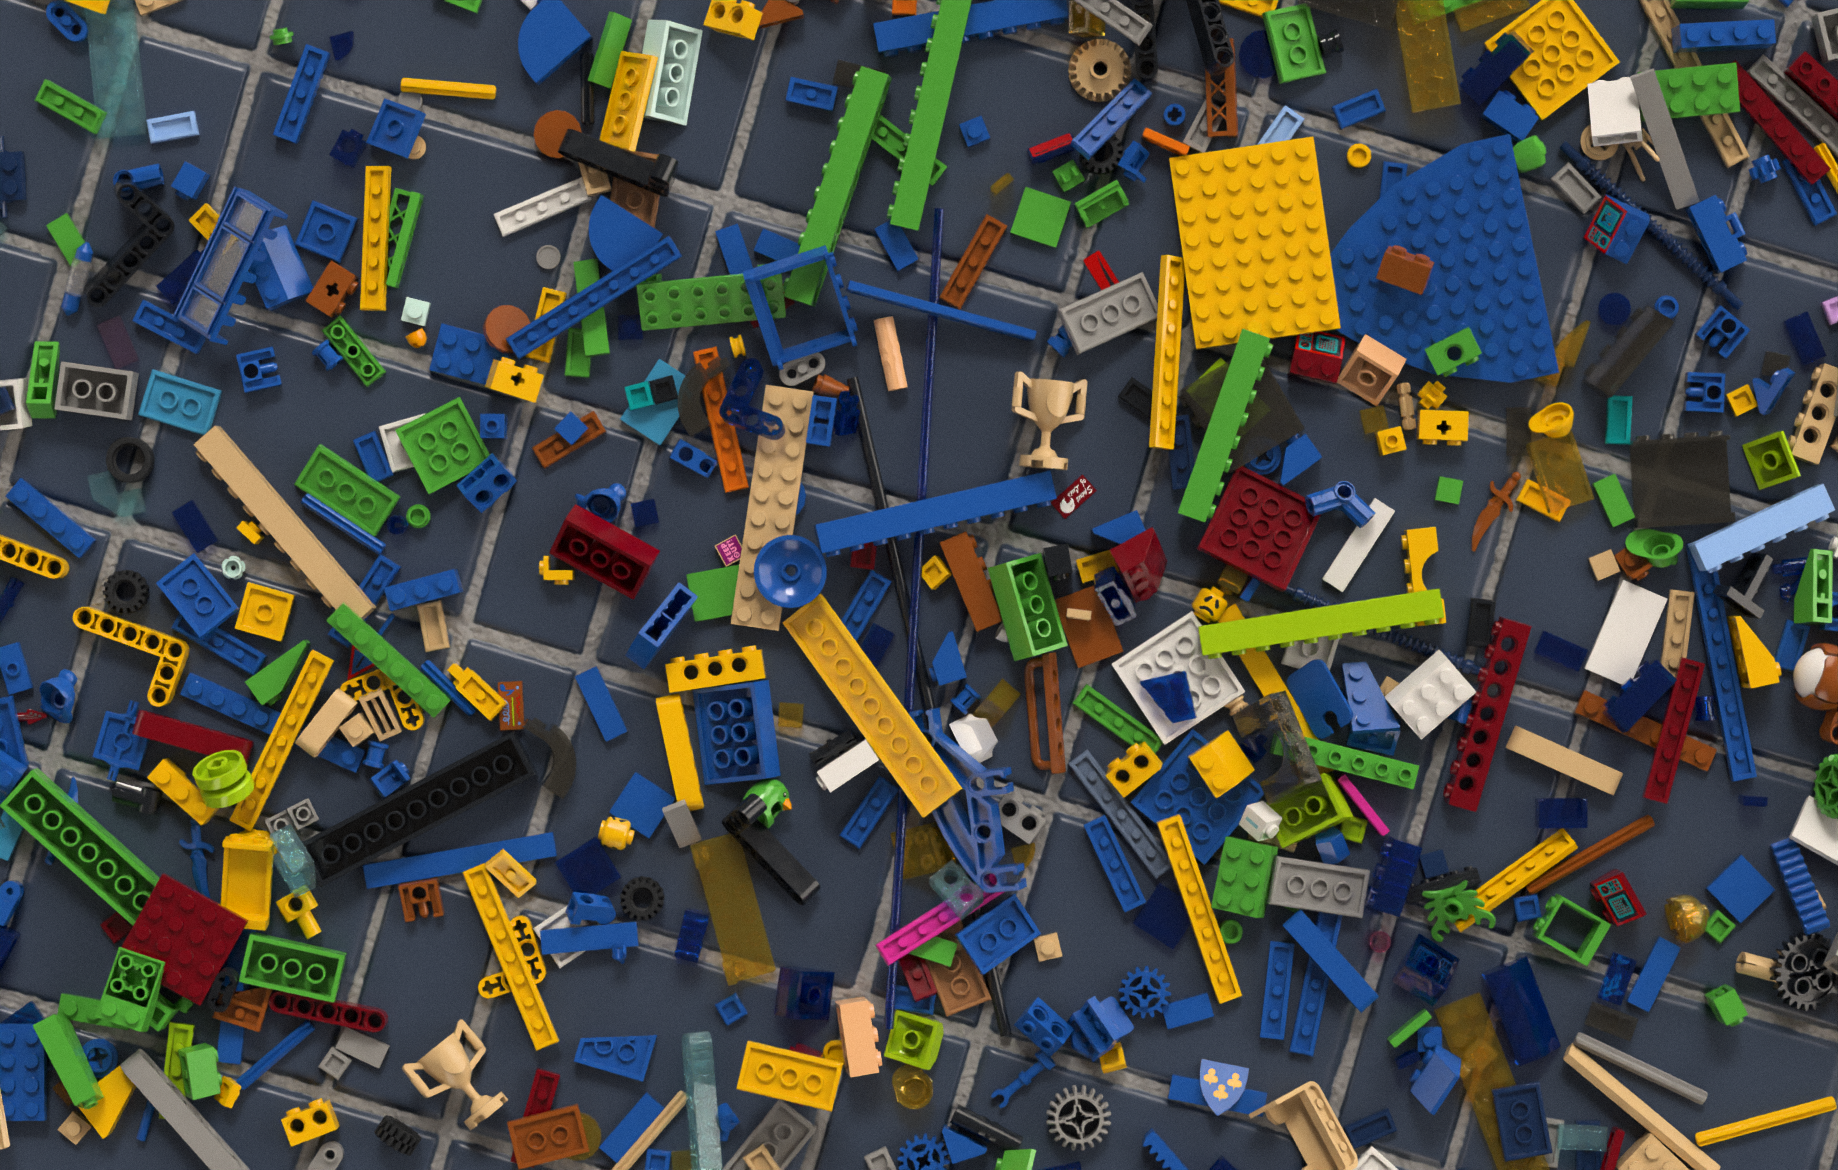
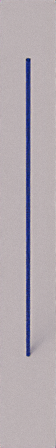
M935 208L929 302L939 304L944 223L943 208ZM929 314L917 501L925 500L927 497L938 320L937 316ZM916 531L914 534L904 708L908 714L913 711L924 545V535H920V531ZM900 785L898 792L890 935L900 929L908 797ZM898 960L887 968L884 1029L894 1028Z

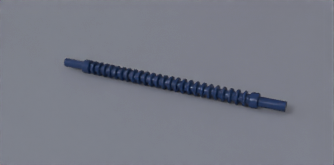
M1566 141L1561 144L1559 148L1576 163V168L1580 171L1584 170L1585 176L1590 175V180L1594 179L1596 181L1595 185L1599 184L1601 190L1603 188L1606 190L1605 194L1609 193L1611 197L1642 211V206H1636L1637 202H1632L1631 196L1626 197V192L1622 193L1620 191L1621 187L1617 188L1615 186L1616 182L1611 183V178L1607 179L1605 177L1606 173L1601 174V169H1596V164L1592 165L1590 163L1591 160L1587 156L1583 157ZM1649 215L1650 222L1646 231L1650 230L1652 232L1651 236L1655 235L1657 237L1656 241L1661 240V245L1665 244L1667 246L1666 250L1671 249V254L1677 255L1676 259H1682L1681 263H1686L1687 269L1692 268V273L1696 272L1698 274L1697 278L1701 277L1703 283L1707 282V287L1711 286L1712 292L1716 295L1720 294L1736 310H1739L1744 303L1727 288V284L1723 280L1719 281L1718 275L1713 276V271L1709 272L1707 270L1708 266L1703 267V262L1697 261L1698 257H1692L1693 253H1688L1687 247L1682 248L1683 244H1678V239H1673L1672 234L1668 235L1666 233L1667 229L1663 230L1661 228L1662 224L1657 225V220L1653 221L1651 219L1652 215Z
M1288 585L1283 593L1292 597V600L1297 603L1302 601L1303 605L1309 604L1310 608L1313 606L1317 608L1336 605L1335 602L1330 604V600L1324 601L1323 597L1317 598V594L1312 596L1311 592L1305 593V590L1300 587L1293 588ZM1391 627V631L1378 633L1380 638L1385 636L1387 641L1392 639V643L1398 642L1399 646L1404 644L1406 649L1411 647V651L1417 650L1418 654L1423 652L1424 657L1427 655L1431 657L1439 650L1438 646L1432 647L1431 643L1427 645L1425 640L1420 642L1418 637L1413 639L1412 635L1408 637L1406 632L1401 634L1399 629L1394 631L1393 627ZM1376 628L1367 630V632L1373 631V635L1377 634ZM1444 648L1440 650L1457 670L1462 669L1461 672L1469 675L1471 673L1478 676L1481 667L1474 665V661L1470 659L1465 661L1462 656L1458 658L1457 654L1451 655L1450 651L1446 653Z

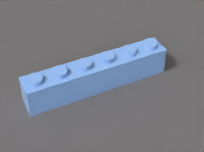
M1817 484L1688 544V547L1699 571L1708 570L1709 573L1723 568L1721 564L1728 560L1730 563L1744 558L1743 553L1751 550L1752 553L1764 549V543L1771 540L1773 543L1779 542L1787 538L1786 533L1792 530L1794 533L1808 528L1807 523L1813 520L1818 523L1828 519V513L1835 511V508L1824 484Z

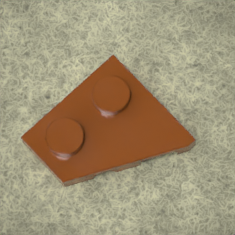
M260 987L235 991L229 1007L223 1012H214L213 1018L260 1032L268 1009L269 999L274 989ZM220 994L217 1003H219V1004H222V1003H223V1002H222L223 994Z

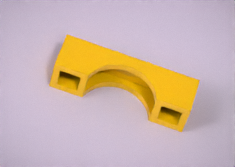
M1436 527L1404 530L1405 535H1401L1402 549H1406L1407 559H1404L1405 574L1409 573L1410 583H1406L1407 593L1427 590L1422 581V568L1425 561L1438 551ZM1442 598L1444 618H1439V623L1437 624L1446 623L1444 599ZM1424 621L1414 622L1415 626H1425Z

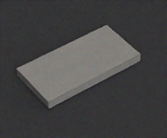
M1143 272L1061 308L1057 313L1078 355L1157 319L1158 304Z
M1275 856L1267 903L1270 905L1362 918L1370 870Z
M779 1099L722 1170H750L743 1157L762 1144L765 1145L779 1168L784 1170L814 1134L817 1127L784 1100Z

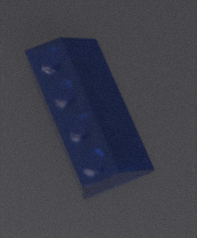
M1527 956L1481 973L1512 1056L1518 1066L1543 1058L1561 1047Z

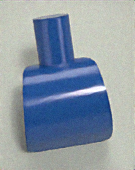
M723 1103L716 1108L714 1117L721 1128L718 1139L728 1141L730 1131L740 1121L727 1103Z

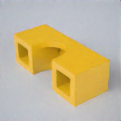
M169 758L163 759L147 778L200 825L207 824L220 808L206 806L201 797L200 788L195 786L185 776L186 773Z

